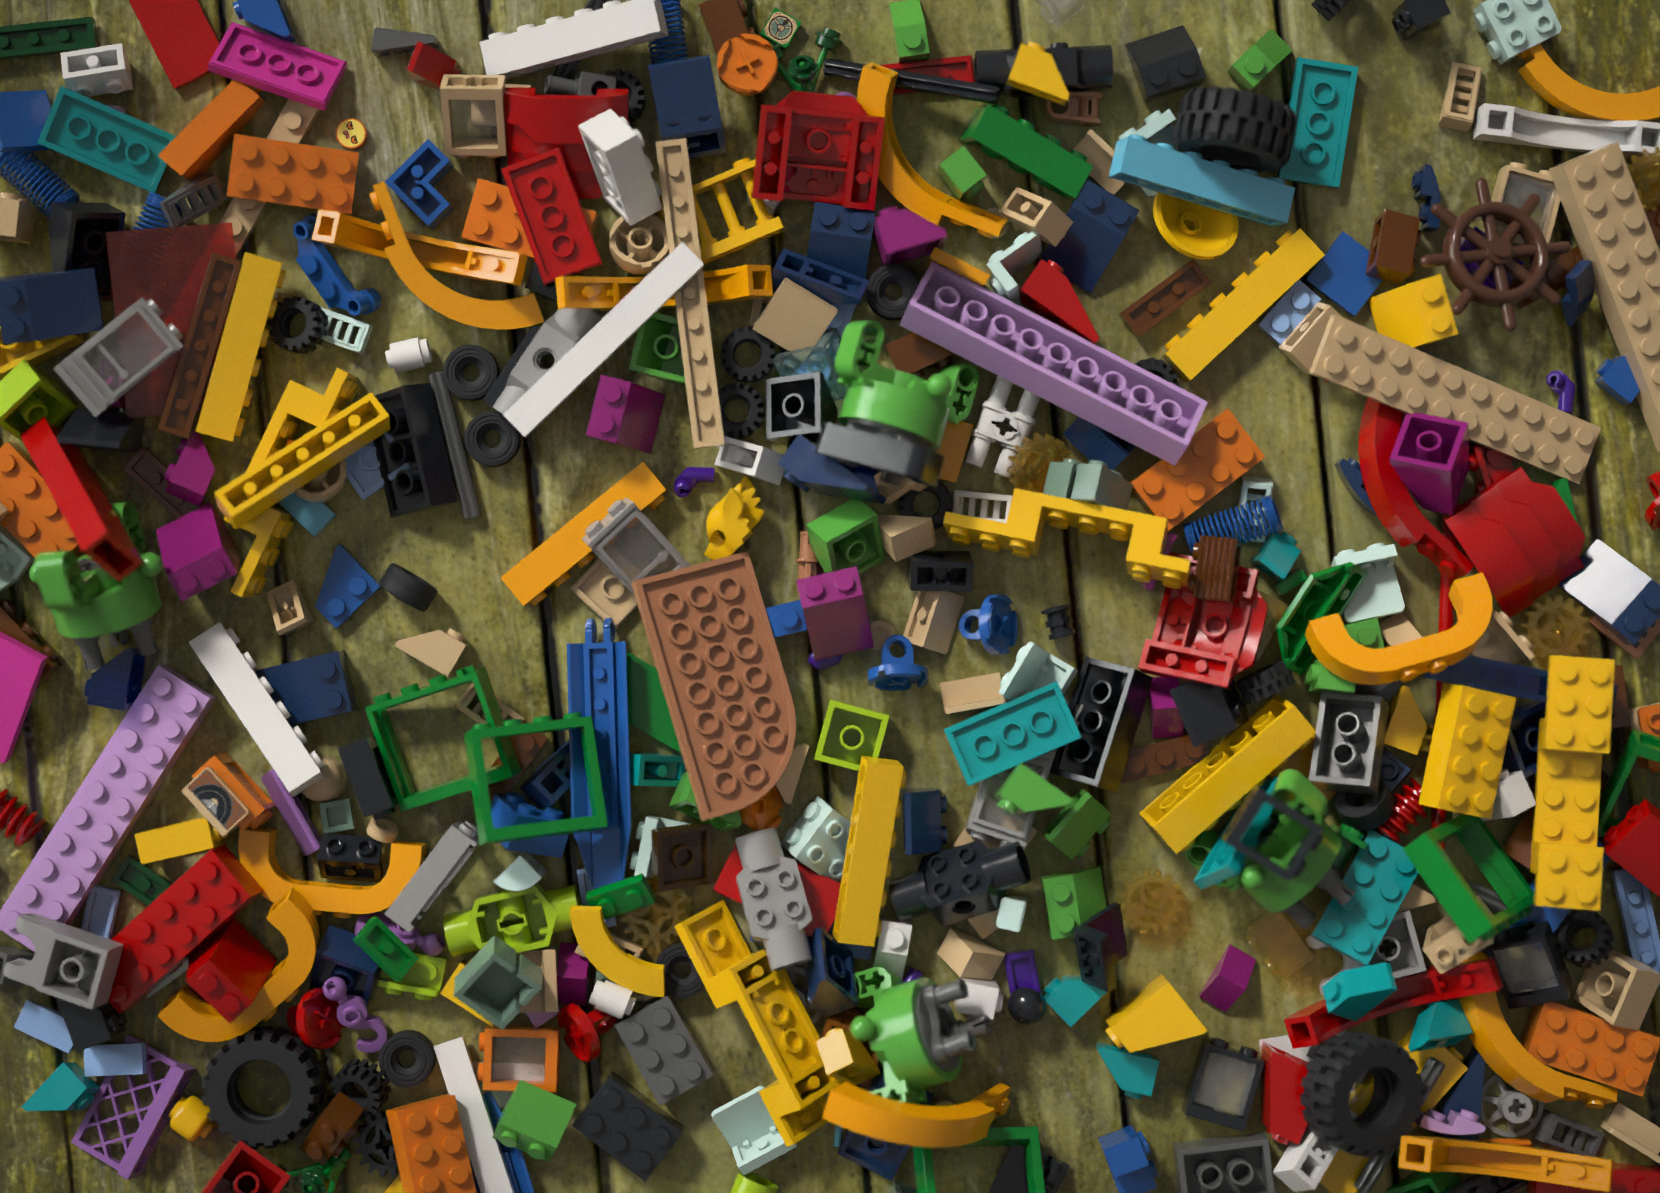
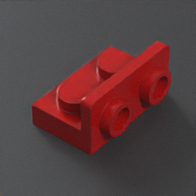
M1479 444L1469 447V471L1474 472L1477 481L1474 484L1475 494L1480 493L1514 471L1510 457Z

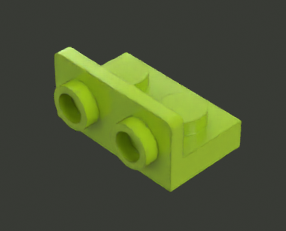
M412 951L419 959L403 979L395 982L382 969L381 978L378 979L377 986L385 987L384 992L402 995V992L406 991L415 993L414 998L431 1001L433 997H438L442 991L448 957L428 956L422 952Z

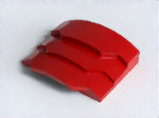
M505 87L504 116L508 166L559 147L578 199L600 198L603 194L578 125L609 109L619 118L623 116L629 124V89H598L596 96L537 95L536 88Z
M792 91L777 105L761 104L751 197L783 201L784 198L841 204L844 208L874 210L885 117L868 115L854 97L824 93Z
M1521 466L1456 507L1453 515L1445 514L1442 516L1447 527L1464 549L1478 573L1483 572L1492 597L1501 611L1509 618L1534 603L1533 600L1559 585V582L1584 567L1579 555L1586 537L1555 487L1532 482Z
M1173 552L1169 553L1168 556L1190 560L1191 573H1196L1197 561H1194L1192 556ZM1239 566L1234 603L1196 599L1193 597V592L1189 591V585L1188 587L1181 585L1180 589L1166 587L1152 640L1145 639L1138 669L1143 673L1170 679L1172 677L1195 683L1200 682L1228 689L1233 676L1254 665L1261 642L1268 606L1257 590L1259 570Z

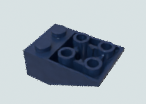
M710 55L648 65L662 141L686 138L689 159L727 153Z

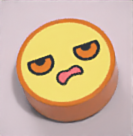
M347 118L338 124L336 138L344 148L357 150L366 143L368 132L361 121L355 118Z

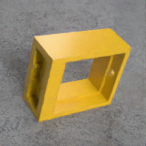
M205 817L148 829L134 834L141 864L213 849L226 844V837H229V834L223 837Z

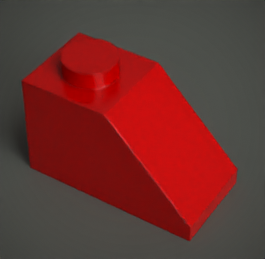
M417 42L407 67V71L416 82L440 91L443 74L462 75L457 60L422 42Z

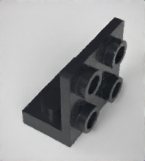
M1116 902L1073 929L1081 981L1105 992H1110L1117 987L1113 964L1128 954L1121 905Z

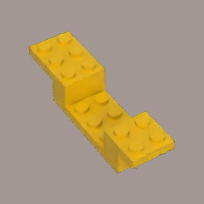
M336 368L324 395L289 380L247 471L285 448L288 439H294L300 424L296 423L298 418L318 427L343 411L347 400L352 401L357 393L359 385L356 384L358 377ZM271 506L239 527L257 537L230 592L240 597H254L256 593L260 594L267 581V578L264 577L268 566L273 567L280 554V550L277 547L282 538L286 539L293 527V522L290 521L292 518L290 513Z
M1014 488L1007 523L947 511L945 513L943 524L948 538H951L953 543L962 546H969L970 542L982 545L981 548L992 552H999L1000 549L1010 550L1012 555L1021 558H1029L1030 555L1038 556L1045 521L1050 522V526L1059 529H1067L1068 526L1080 528V532L1088 535H1097L1098 532L1110 534V538L1118 541H1128V538H1131L1126 565L1127 574L1132 575V579L1149 583L1151 579L1163 581L1162 584L1164 586L1174 589H1180L1181 585L1187 587L1189 585L1191 575L1190 560L1164 555L1168 536L1167 518Z
M1549 656L1545 718H1539L1534 797L1536 805L1534 806L1530 863V873L1536 874L1535 906L1600 911L1604 848L1597 847L1602 754H1609L1615 666V660Z
M724 899L675 925L674 927L716 1009L738 1001L778 1080L760 1090L759 1094L786 1147L796 1144L828 1123V1120L822 1118L827 1104L824 1094L843 1082L826 1074L816 1042L820 1040V1037L786 970L771 971L765 948L751 954Z

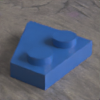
M339 544L333 554L315 607L337 629L375 594L381 586L342 544Z

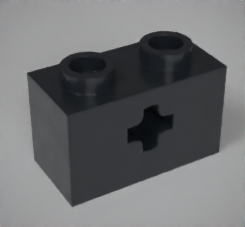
M1404 0L1392 13L1394 16L1392 24L1398 35L1402 34L1404 40H1407L1438 26L1451 12L1445 0Z
M924 550L908 557L907 581L910 590L972 592L973 560L969 551Z

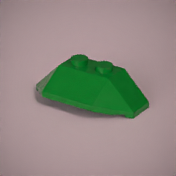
M1352 562L1311 573L1307 580L1303 582L1298 594L1291 605L1284 611L1283 617L1276 626L1282 662L1285 663L1287 669L1300 675L1304 674L1306 668L1315 657L1305 637L1309 621L1339 613L1341 617L1368 575V571Z

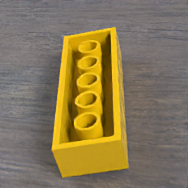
M1275 694L1248 718V722L1230 733L1207 756L1192 766L1139 813L1172 851L1177 854L1180 851L1189 849L1200 833L1212 829L1218 823V818L1227 810L1235 809L1241 803L1242 797L1252 790L1254 785L1260 787L1265 782V777L1269 773L1282 768L1288 762V757L1292 753L1305 748L1311 742V737L1317 732L1295 705Z

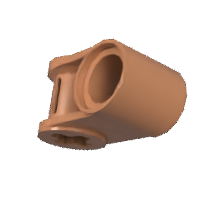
M1068 92L1069 97L1065 104V113L1063 114L1053 112L1051 109L1052 101L1046 100L1043 105V115L1052 123L1075 124L1088 127L1101 125L1099 101L1103 99V94L1100 92Z

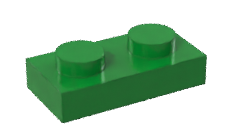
M642 873L587 891L586 900L590 906H602L605 920L654 904L656 895Z
M377 916L370 918L353 939L395 982L401 981L419 959Z

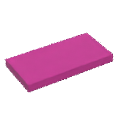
M234 22L229 26L208 63V71L323 111H325L347 70L346 61Z
M0 631V762L5 764L10 761L48 657Z

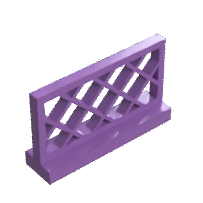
M128 1034L124 1043H144V1041L132 1034ZM146 1043V1062L150 1083L136 1087L134 1076L126 1075L130 1089L116 1093L113 1081L116 1075L106 1076L71 1141L72 1144L118 1170L117 1174L127 1180L140 1176L170 1119L168 1117L169 1113L180 1100L196 1070L191 1065L178 1062ZM149 1054L155 1057V1059L150 1060ZM162 1061L170 1066V1069L164 1079L156 1081L151 1063ZM162 1083L158 1090L157 1084ZM151 1086L154 1099L150 1106L142 1108L137 1090ZM131 1092L135 1110L122 1114L118 1096ZM111 1098L115 1116L102 1120L99 1107L102 1101ZM136 1113L140 1126L136 1133L128 1135L123 1117ZM117 1119L121 1137L108 1141L103 1123ZM97 1125L101 1143L91 1145L83 1140V1137L89 1127ZM122 1140L125 1154L120 1162L112 1157L109 1144Z

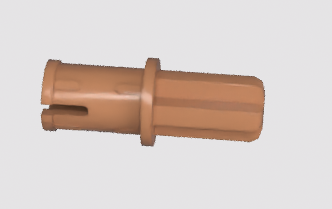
M807 531L800 532L799 558L796 559V563H799L798 579L816 576L817 564H820L810 544H808L809 536Z

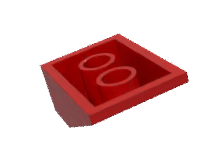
M1041 259L1019 289L1021 303L1041 317L1096 344L1099 336L1068 278L1062 274L1063 268L1052 260L1045 262Z

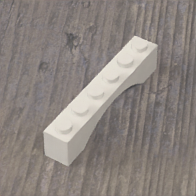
M1488 103L1478 107L1475 113L1473 140L1586 153L1618 142L1624 157L1655 160L1660 157V123L1569 118L1537 113L1515 106Z

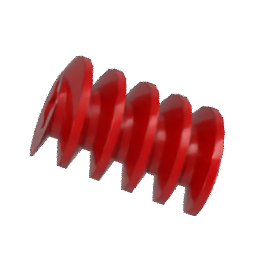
M1410 778L1413 788L1403 785L1401 789L1405 796L1398 793L1393 795L1396 805H1394L1391 816L1385 823L1375 828L1380 835L1397 844L1402 843L1398 836L1399 832L1410 835L1406 826L1408 823L1415 827L1419 826L1415 818L1416 815L1423 818L1428 817L1424 810L1426 805L1418 804L1422 786L1413 778Z
M6 788L0 792V832L6 829L4 836L9 840L16 836L14 845L20 847L29 842L40 831L46 819L36 823L35 819L38 814L36 811L27 816L25 814L28 807L26 803L19 808L15 807L18 797L15 796L10 800H6L9 792Z

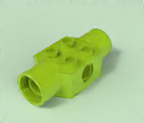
M538 882L525 890H503L479 896L475 899L473 908L443 915L444 932L451 955L454 957L480 951L494 935L515 949L516 954L549 946L553 941L555 933L573 929L570 919L571 905L582 906L578 888L576 885L546 891Z

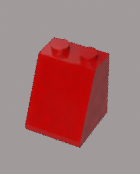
M234 917L189 958L186 982L223 1018L231 1023L254 1002L277 958Z
M1263 1042L1261 1058L1265 1061L1261 1074V1121L1267 1127L1266 1132L1271 1134V1138L1285 1145H1288L1289 1141L1299 1145L1308 1125L1303 1116L1305 1106L1301 1105L1300 1094H1304V1087H1301L1302 1077L1306 1078L1308 1070L1305 1068L1308 1062Z
M240 1140L200 1193H279L291 1176Z

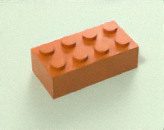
M234 134L227 197L351 215L359 152Z
M478 178L461 237L468 243L486 248L528 255V260L535 261L508 186ZM582 208L591 234L594 237L599 215L596 211Z
M1227 408L1194 432L1188 447L1176 466L1160 458L1130 481L1133 484L1132 492L1150 515L1167 518L1168 531H1170L1264 459L1265 456Z
M6 442L0 448V502L9 511L1 524L34 558L41 552L66 550L72 551L77 556L82 550L33 459L17 443Z
M1554 1001L1532 1005L1520 1044L1534 1058L1545 1065L1643 1097L1660 1046V1037L1641 1029L1638 1031L1612 1025L1596 1014Z
M443 1094L386 1110L404 1193H477L455 1095Z

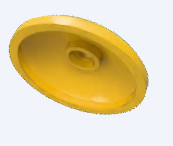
M1157 192L1153 203L1154 220L1163 238L1174 249L1191 258L1209 260L1222 256L1233 246L1239 230L1237 216Z

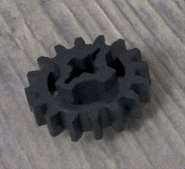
M382 1110L376 1112V1120L371 1116L370 1118H365L367 1126L359 1125L357 1130L362 1135L353 1138V1141L359 1143L360 1148L356 1149L354 1154L363 1155L364 1158L361 1159L359 1164L369 1163L368 1172L370 1174L380 1169V1177L386 1176L388 1170H390L392 1176H396L399 1174L394 1146H382L381 1142L385 1139H392L388 1118ZM376 1126V1135L373 1141L368 1142L369 1135ZM375 1153L382 1157L383 1162L377 1160L372 1154Z

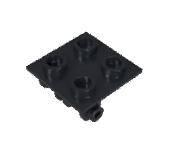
M1024 1146L1010 1147L988 1193H1029ZM1041 1151L1045 1193H1056L1070 1165Z

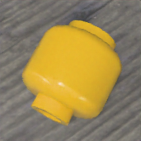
M195 1095L189 1096L187 1099L182 1097L168 1115L171 1118L170 1128L189 1142L195 1141L199 1136L205 1139L216 1124L210 1122L206 1115L210 1112L209 1106H203V1101Z

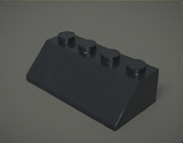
M431 383L403 385L374 395L390 416V430L386 433L392 434L395 439L389 443L385 435L382 434L373 440L374 446L377 449L376 456L378 462H380L379 469L384 480L383 486L391 518L458 502ZM405 463L413 465L410 469L400 470L395 479L389 480L388 475Z
M1085 656L1069 706L1074 719L1080 706L1084 705L1076 720L1079 722L1077 728L1082 738L1056 750L1049 773L1117 794L1153 677L1133 668Z

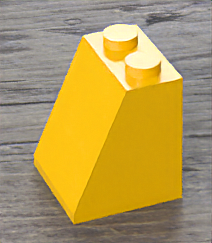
M1441 274L1403 285L1367 300L1376 332L1410 347H1422L1458 334Z
M1162 974L1105 1019L1109 1025L1105 1030L1119 1049L1125 1046L1130 1053L1203 1035L1207 1031Z

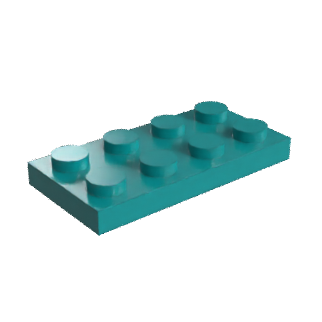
M1301 57L1296 59L1289 106L1295 112L1297 125L1290 159L1282 169L1278 170L1277 178L1333 189L1339 188L1358 74L1357 66Z
M60 86L37 143L155 193L167 165L158 155L176 135Z
M1057 681L943 730L968 787L1082 738Z
M1279 775L1265 781L1260 788L1272 795ZM1251 790L1242 797L1241 803L1232 812L1193 882L1201 889L1213 884L1219 885L1224 879L1231 876L1233 878L1237 877L1245 868L1246 863L1244 860L1247 855L1224 842L1222 836ZM1265 802L1240 841L1255 849L1259 842L1257 837L1270 823V814L1275 807Z
M1373 830L1369 831L1364 840L1368 844L1365 850L1359 849L1343 878V881L1355 891L1354 896H1350L1352 899L1342 906L1332 898L1311 936L1363 966L1369 964L1419 873L1402 850L1404 847Z

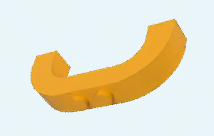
M1483 572L1454 580L1448 593L1457 614V624L1454 627L1440 633L1383 649L1367 648L1355 642L1347 633L1339 613L1309 621L1305 637L1320 663L1342 679L1364 685H1381L1398 680L1407 682L1415 679L1419 674L1429 671L1431 674L1439 673L1448 666L1463 660L1474 651L1481 641L1491 618V591Z
M252 827L243 831L240 829L238 839L240 863L264 890L261 893L264 898L275 903L293 887L309 903L315 915H322V911L334 912L333 916L337 918H351L352 914H370L390 907L426 860L427 843L396 840L391 843L390 864L385 877L375 885L361 886L306 881L289 876L280 867L276 858L277 829L259 827L255 830Z
M292 887L270 907L266 919L285 937L289 954L269 973L254 1002L235 1020L229 1023L209 1003L200 999L185 984L163 1003L157 1017L175 1032L202 1042L231 1040L238 1035L245 1034L261 1020L267 1022L277 1012V1006L282 1001L288 1003L297 995L300 990L298 987L307 978L313 966L319 947L320 933L317 918L309 903Z

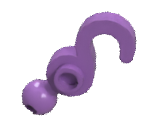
M381 912L360 914L356 921L355 935L360 932L370 918L377 916L410 950L417 946L421 947L428 956H437L445 948V940L440 934L429 933L425 936L420 935L417 927L408 932L396 922L393 924L391 919Z
M334 976L325 981L323 985L324 995L329 1000L338 1002L337 1019L343 1026L354 1029H373L377 1032V1035L371 1039L358 1038L357 1049L365 1053L380 1050L387 1041V1026L385 1022L378 1016L367 1015V1004L362 997L347 995V985L341 977Z

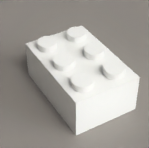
M611 109L578 125L604 199L630 226L663 209L659 200V196L662 193L657 182L652 179L650 172L653 171V166L649 158L643 153L642 147L645 146V143L637 129L632 130L627 120L623 116L619 118Z

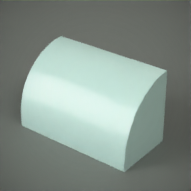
M524 852L494 883L511 891L525 890L536 884L548 871L530 853Z

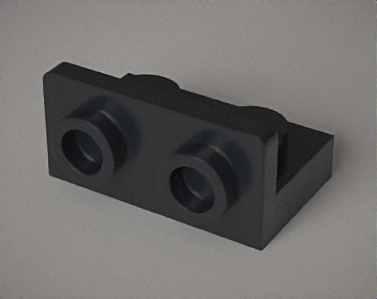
M322 834L317 858L321 878L380 882L383 878L381 860L383 842H379L370 836Z

